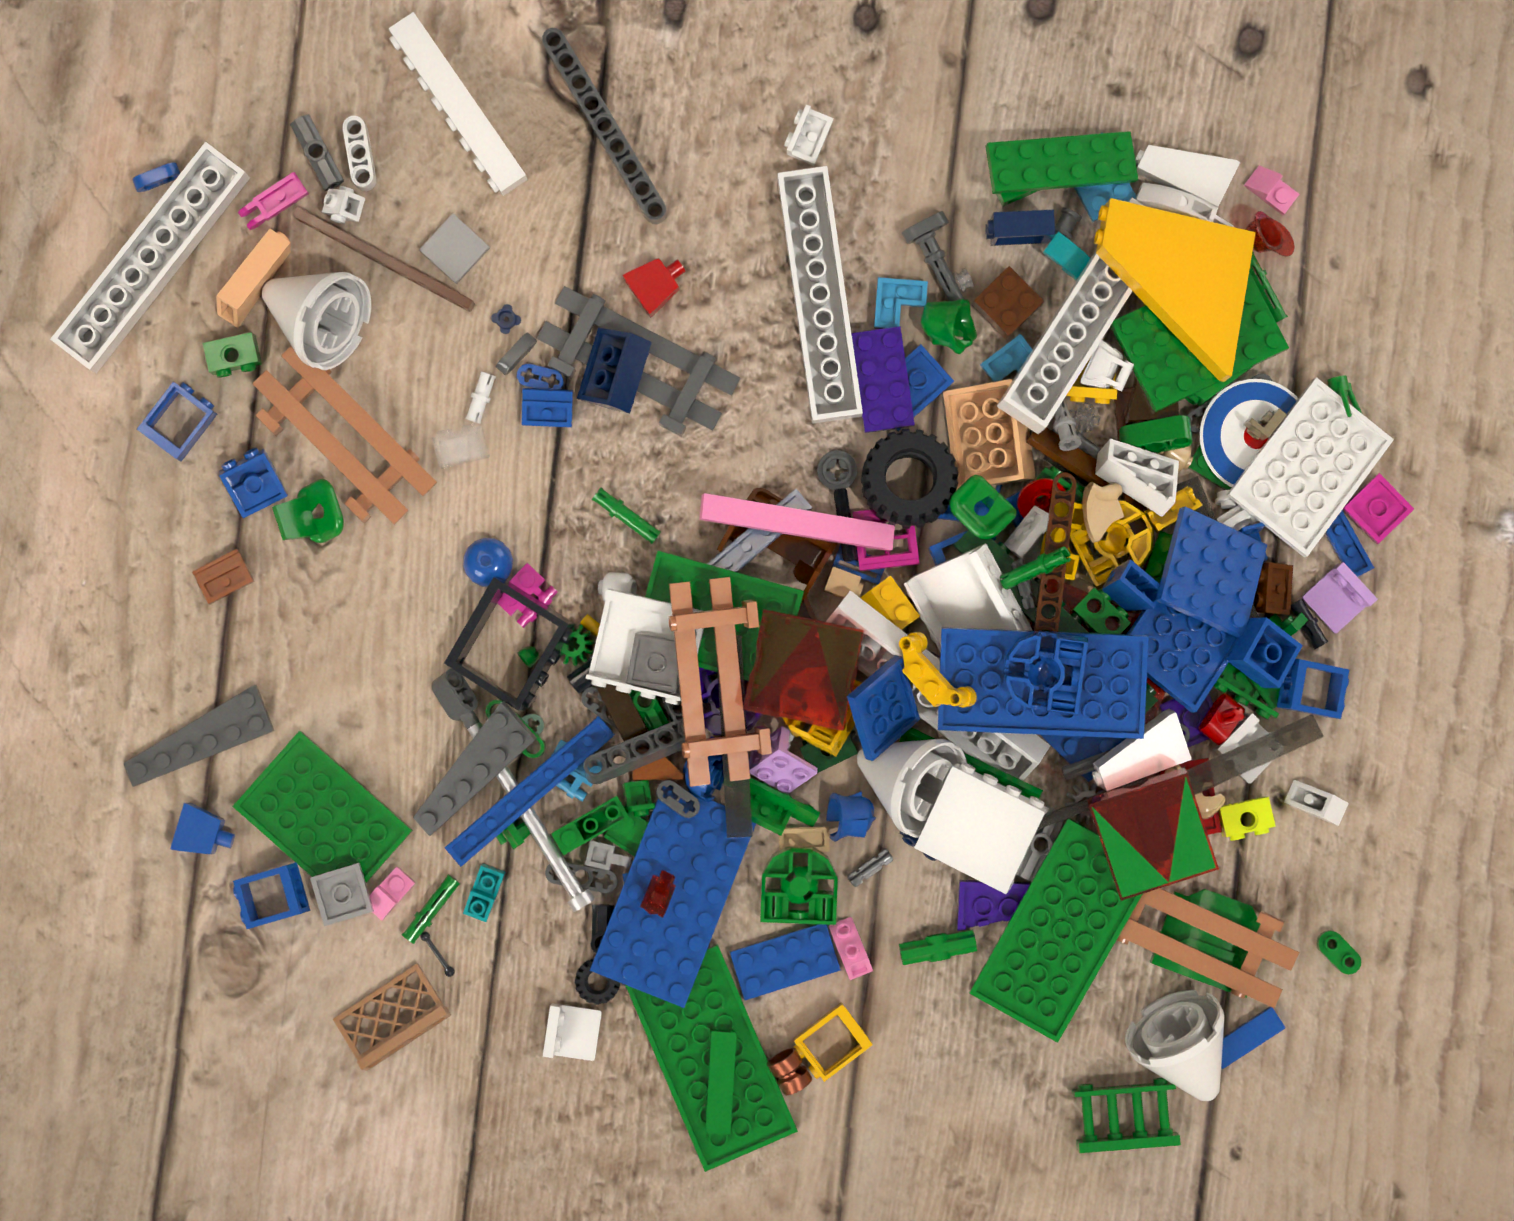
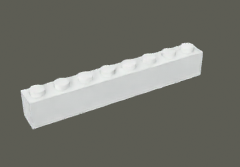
M414 12L390 27L389 31L392 36L389 40L397 51L399 49L403 50L406 55L403 58L404 62L411 71L416 69L420 75L417 80L424 91L429 89L434 95L431 101L438 111L442 109L448 116L445 119L446 123L453 132L458 130L462 136L459 141L466 152L472 150L476 156L473 162L480 172L484 170L490 177L487 182L495 193L500 191L505 196L528 179L524 171Z

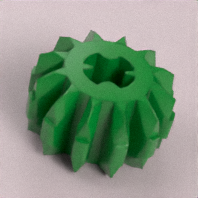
M581 624L577 627L576 632H574V628L572 629L573 633L571 635L572 638H577V643L580 645L578 650L574 648L573 652L569 651L570 646L566 643L561 648V657L564 654L566 655L563 660L565 665L569 663L572 657L573 665L577 666V657H580L583 662H587V658L583 653L593 654V650L586 648V645H593L595 641L585 640V638L591 635V632L588 630L581 635L583 625Z

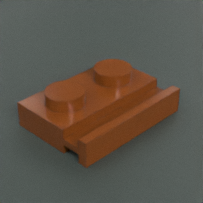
M238 549L192 572L208 604H212L255 582Z

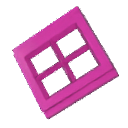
M874 509L852 512L854 519L884 524L889 522L884 518L880 520L876 516ZM910 526V529H906L904 534L894 535L893 540L907 538L908 552L890 554V551H885L883 555L866 556V548L856 546L859 571L918 565L919 555L915 526Z

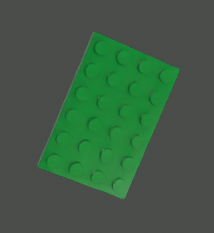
M1250 271L1232 376L1289 349ZM1143 306L1114 320L1110 325L1128 362L1134 364L1132 370L1155 413L1220 382L1147 306Z
M657 551L645 597L671 603L669 584L690 582L693 609L709 611L712 610L709 579L730 577L733 608L742 607V601L745 600L757 602L759 627L747 628L744 626V623L735 624L740 679L754 682L765 627L771 625L766 623L767 617L775 619L782 615L797 618L804 591ZM768 613H773V614H778V615H776V616H769ZM714 627L704 628L697 655L698 666L718 672ZM785 662L766 686L778 689Z
M299 731L232 806L295 863L297 862L311 877L360 863L365 882L367 883L413 831L302 731Z

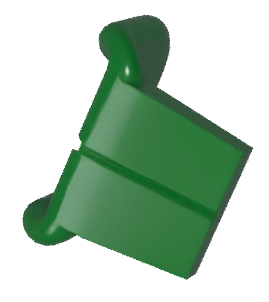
M973 475L968 478L954 492L950 499V509L953 515L980 539L996 537L1017 514L1016 509L980 475ZM979 501H982L990 509L984 516H979L974 511V506Z
M318 479L302 488L298 492L296 499L272 507L283 541L310 537L316 543H324L339 536L344 528V519L334 488L325 479ZM318 504H321L324 509L323 518H313L312 512Z

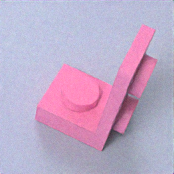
M852 917L838 921L836 925H829L849 979L852 980L872 972V966Z

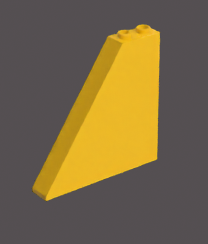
M1110 198L1099 210L1098 220H1101V225L1094 237V244H1097L1096 254L1219 381L1225 382L1232 376L1256 232Z

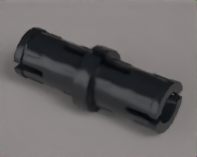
M1302 598L1291 604V610L1295 617L1303 613L1308 619L1300 630H1304L1314 650L1329 642L1317 624V617L1312 616L1304 599Z

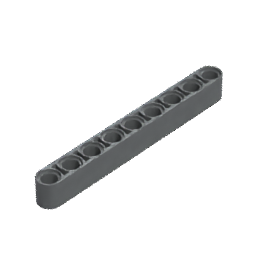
M557 28L547 29L542 36L545 51L646 220L656 225L662 223L667 216L664 201L562 31ZM552 37H558L561 40L555 47L548 45V40ZM565 58L573 60V64L568 68L560 65L561 61ZM577 79H583L586 82V85L581 89L573 87V83ZM590 100H595L599 105L595 110H588L585 107L586 103ZM607 121L611 124V128L605 132L598 129L599 124ZM616 142L624 145V149L619 153L611 151V146ZM629 163L634 164L637 169L634 173L627 174L623 171L625 165ZM646 185L650 190L646 195H639L636 193L637 187ZM653 206H659L662 209V213L657 217H653L648 213L649 209Z

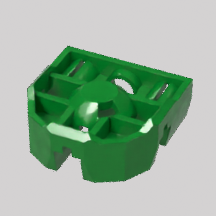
M789 846L772 854L762 872L760 922L836 925L838 876L829 857L813 847ZM793 852L808 853L807 866H793ZM794 871L796 877L788 881L786 877ZM766 877L781 878L780 889L765 888ZM819 879L834 880L833 891L818 890ZM808 891H811V893H810L809 895H807L806 897H804V895H806V894L808 893ZM773 896H775L774 915H772V898H773ZM823 898H825V916H824V917H822V915H823ZM789 901L795 904L809 902V910L788 911Z

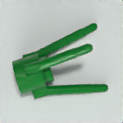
M1346 375L1327 380L1328 387L1341 396L1347 417L1352 416L1348 396L1353 407L1362 413L1352 391L1351 383H1348Z

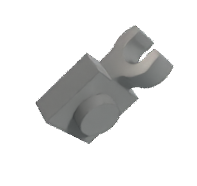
M590 840L585 865L610 871L612 864L630 867L632 857L615 854L616 846Z

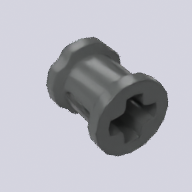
M1063 207L1060 211L1062 215L1055 226V234L1059 231L1071 240V233L1076 223L1080 222L1082 217L1075 211Z

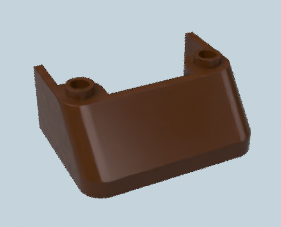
M755 488L746 500L777 505L783 499L766 489ZM730 525L717 550L721 552L729 540L733 542L748 528ZM782 534L767 548L796 565L793 569L794 576L800 583L807 585L802 598L804 601L838 543Z

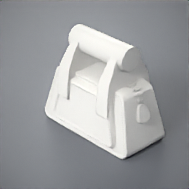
M1101 340L1093 352L1080 382L1091 388L1109 389L1112 386L1122 392L1134 364L1128 361L1124 362L1122 360L1123 355L1116 348ZM1119 366H1121V371L1115 382L1113 381V378Z

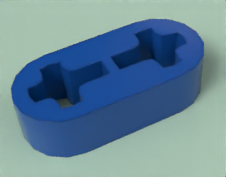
M168 163L139 174L132 181L137 192H145L176 180L180 175L177 163Z
M524 364L517 371L518 381L527 388L562 389L564 386L563 376L553 369ZM528 369H531L532 374L539 376V379H530L529 382H525L522 373H527ZM552 375H555L559 385L549 388V383L542 381V378L551 379Z

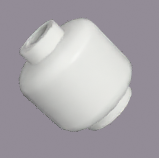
M609 572L604 576L603 580L599 581L598 593L602 595L604 602L606 601L604 599L606 589L636 595L637 583L628 573Z

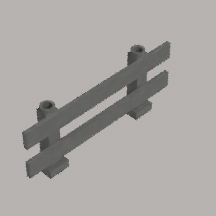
M566 286L563 287L555 304L579 316V319L571 334L545 321L537 339L561 351L558 358L552 356L548 363L550 369L556 370L572 380L576 372L575 367H573L575 360L587 365L593 345L585 341L594 324L600 328L635 334L652 342L649 350L650 354L690 374L682 391H679L645 372L642 373L637 392L672 409L669 416L663 414L659 425L682 437L686 430V425L683 422L687 417L712 431L714 430L722 413L696 400V397L704 382L732 396L741 379L740 377L715 365L716 358L709 353L703 351L702 355L698 356L604 307L606 300L595 294H592L591 298H587Z

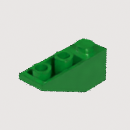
M615 796L551 833L550 836L562 856L630 817L619 798Z

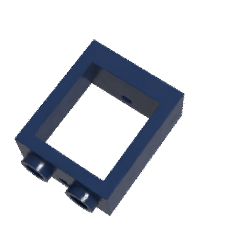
M1054 210L993 212L991 219L985 225L986 239H990L991 246L1050 243L1055 236Z

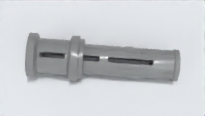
M1064 398L1054 414V430L1060 438V449L1070 451L1078 448L1082 442L1076 434V422L1070 416Z

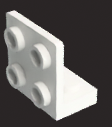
M1034 505L1004 543L1019 559H1024L1025 563L1034 561L1040 555L1044 533L1047 529L1048 513Z
M1247 713L1244 719L1236 725L1228 739L1213 749L1247 783H1252L1283 750V747L1258 723L1260 720L1253 713Z
M552 1003L549 1010L543 1057L553 1058L556 1055L593 1061L596 1055L601 1010Z

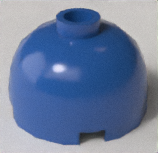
M484 537L474 541L467 548L463 557V567L466 575L473 583L482 587H488L493 577L505 580L509 578L513 567V557L510 549L503 542L495 538Z
M726 755L708 756L711 784L690 787L687 761L685 762L683 773H685L686 787L691 794L708 802L714 800L716 796L712 795L715 789L721 790L727 776L728 764L725 763Z

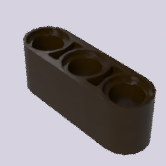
M607 684L606 687L596 686L623 741L648 732L628 693L617 691L616 686Z

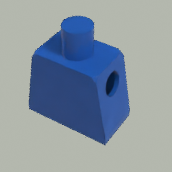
M1128 560L1111 571L1102 590L1110 596V600H1114L1124 610H1151L1158 603L1156 597L1160 584L1136 563Z
M184 803L170 849L215 854L218 845L231 849L235 834L223 831L225 823L223 818L192 803Z

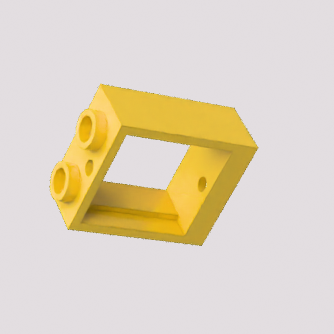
M842 1002L793 1038L796 1043L793 1048H796L801 1059L806 1057L811 1063L808 1068L816 1079L821 1077L824 1082L873 1045ZM838 1015L859 1044L825 1070L804 1043V1040Z

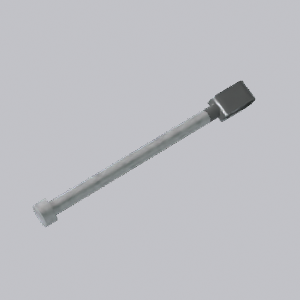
M449 669L432 682L433 693L448 717L455 721L462 720L471 737L474 738L483 726L473 711L478 705L477 698L463 675L453 669ZM508 766L496 776L506 794L518 785ZM529 808L521 815V818L570 896L571 900L567 903L572 911L576 912L594 901L595 898L589 889L583 890L534 808Z

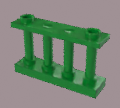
M1155 1078L1153 1083L1094 1088L1093 1084H1079L1078 1089H1072L1074 1097H1081L1084 1135H1082V1139L1076 1140L1077 1151L1079 1153L1181 1145L1180 1135L1177 1132H1173V1129L1170 1128L1167 1090H1174L1176 1086L1164 1078ZM1157 1091L1160 1124L1158 1133L1148 1134V1131L1145 1130L1142 1092ZM1132 1093L1135 1131L1130 1136H1123L1119 1130L1117 1094ZM1106 1095L1110 1133L1105 1138H1097V1135L1094 1134L1091 1096Z

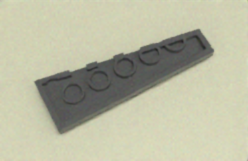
M257 685L251 686L125 762L124 766L132 787L274 732L275 730Z
M505 701L500 703L414 815L413 818L429 836L436 832L537 739Z

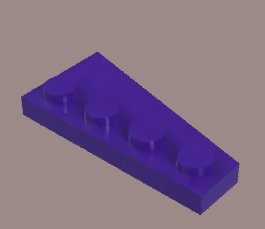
M959 880L957 931L975 926H986L1000 921H1009L1028 889L1030 882H1014L1009 892L1004 894L979 880Z

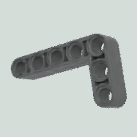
M660 696L671 723L587 757L583 766L588 782L601 784L681 751L682 743H685L682 712L677 713L673 711L675 707L681 706V701L680 705L665 702V697ZM663 737L672 739L669 744H662L660 742ZM639 747H647L649 749L644 754L636 752ZM622 756L625 758V761L618 764L613 762V759ZM593 766H600L602 768L598 773L589 771Z

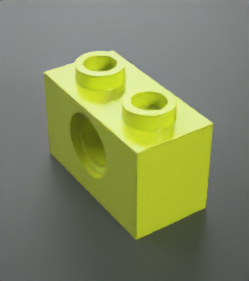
M1266 796L1223 805L1218 811L1222 837H1230V841L1245 838L1244 833L1253 831L1255 835L1266 834L1270 832L1269 828L1276 827L1270 799ZM1245 812L1250 813L1252 821L1248 826H1243L1240 821L1241 815Z

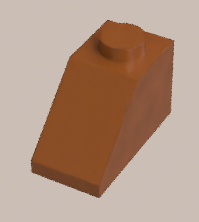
M639 747L636 752L644 754L649 749L647 747ZM667 757L633 770V780L684 779V774Z

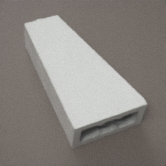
M1148 145L1145 151L1140 150L1135 158L1137 174L1162 186L1192 194L1216 207H1219L1240 164L1239 161L1152 145Z
M1171 709L1164 710L1145 724L1144 739L1127 738L1094 762L1095 771L1092 772L1096 785L1109 791L1192 760L1176 712Z

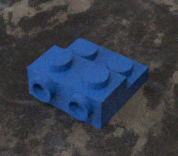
M257 448L250 449L244 453L245 458L238 462L235 459L228 460L221 465L222 470L219 471V477L242 518L288 496L264 448L261 450Z

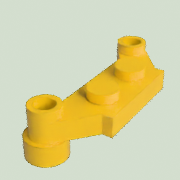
M910 633L900 639L899 647L903 651L904 669L902 672L934 707L945 704L965 708L975 704L977 695L972 687L954 688L922 653L928 644L927 638L923 633Z

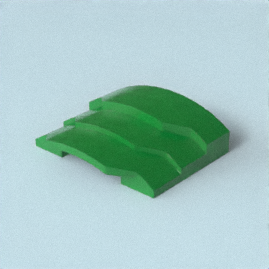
M1202 889L1189 896L1174 891V895L1252 931L1257 932L1261 923L1256 922L1258 918L1251 905L1207 889ZM1168 914L1165 916L1160 933L1241 969L1248 951ZM1154 952L1152 953L1151 964L1231 992L1232 988Z

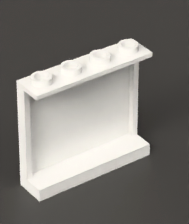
M986 543L916 574L904 583L908 596L913 600L921 620L926 624L930 637L936 643L940 652L942 627L1033 631L1011 589L1006 590L1001 585L1000 580L1003 579H1000V575H1002V572Z
M606 589L604 596L606 601L589 674L586 675V679L592 680L591 684L595 686L606 687L607 684L615 685L616 690L620 692L631 693L632 689L640 691V696L655 699L657 695L665 697V702L680 705L679 683L677 693L626 684L635 633L675 640L674 631H670L668 621L669 616H672L671 603L618 590ZM693 609V612H700V611H702V610H698V609ZM704 628L695 629L697 655Z
M956 763L949 772L914 848L1007 894L1014 883V878L1038 827L1049 808L1043 806L1044 802L1036 797L1031 796L1029 799L1021 795V791L1014 786L1007 785L1005 787L997 783L998 779L992 775L984 774L983 776L975 772V768L967 763Z

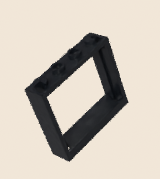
M493 577L444 664L500 700L505 701L516 710H526V708L529 709L532 702H535L537 698L535 693L539 686L542 687L548 680L549 674L547 672L551 665L554 666L559 661L562 655L560 652L562 646L571 640L572 629L575 623L507 580ZM503 593H506L558 626L517 698L463 664Z

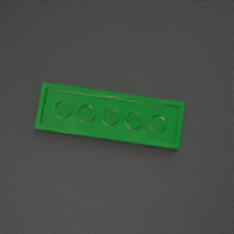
M1131 131L989 142L985 145L992 194L1132 183L1138 180Z

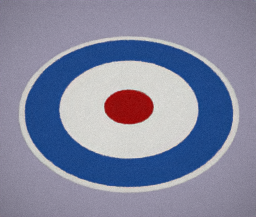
M1264 379L1242 380L1220 391L1206 408L1200 426L1202 453L1212 472L1222 482L1233 487L1269 439L1261 440L1259 438L1257 440L1248 434V428L1244 426V423L1253 418L1262 425L1260 420L1269 410L1273 412L1280 408L1287 414L1299 398L1286 387Z

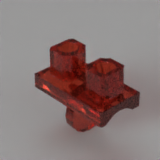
M664 870L660 872L659 876L653 875L640 907L649 914H658V916L663 918L676 887L673 884L675 876Z

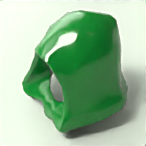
M968 299L928 302L924 306L920 320L921 327L933 345L947 346L956 354H961L977 338L974 321L970 315V302ZM955 336H957V337H963V339H962V340L957 339V338H955Z

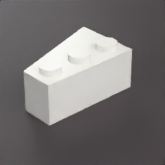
M1109 439L1098 452L1095 472L1097 476L1110 484L1118 483L1122 487V492L1161 517L1175 504L1179 468L1178 460L1113 439Z

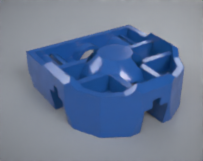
M1037 631L1020 638L1006 655L1004 678L1012 698L1029 709L1078 715L1088 637ZM1041 636L1056 638L1054 654L1044 651L1039 652ZM1040 656L1041 660L1033 664L1032 662ZM1010 661L1025 663L1024 675L1008 673ZM1063 664L1073 666L1071 685L1063 684L1065 678V667ZM1053 675L1057 680L1048 686L1046 680L1050 679ZM1034 689L1048 691L1047 705L1032 703Z

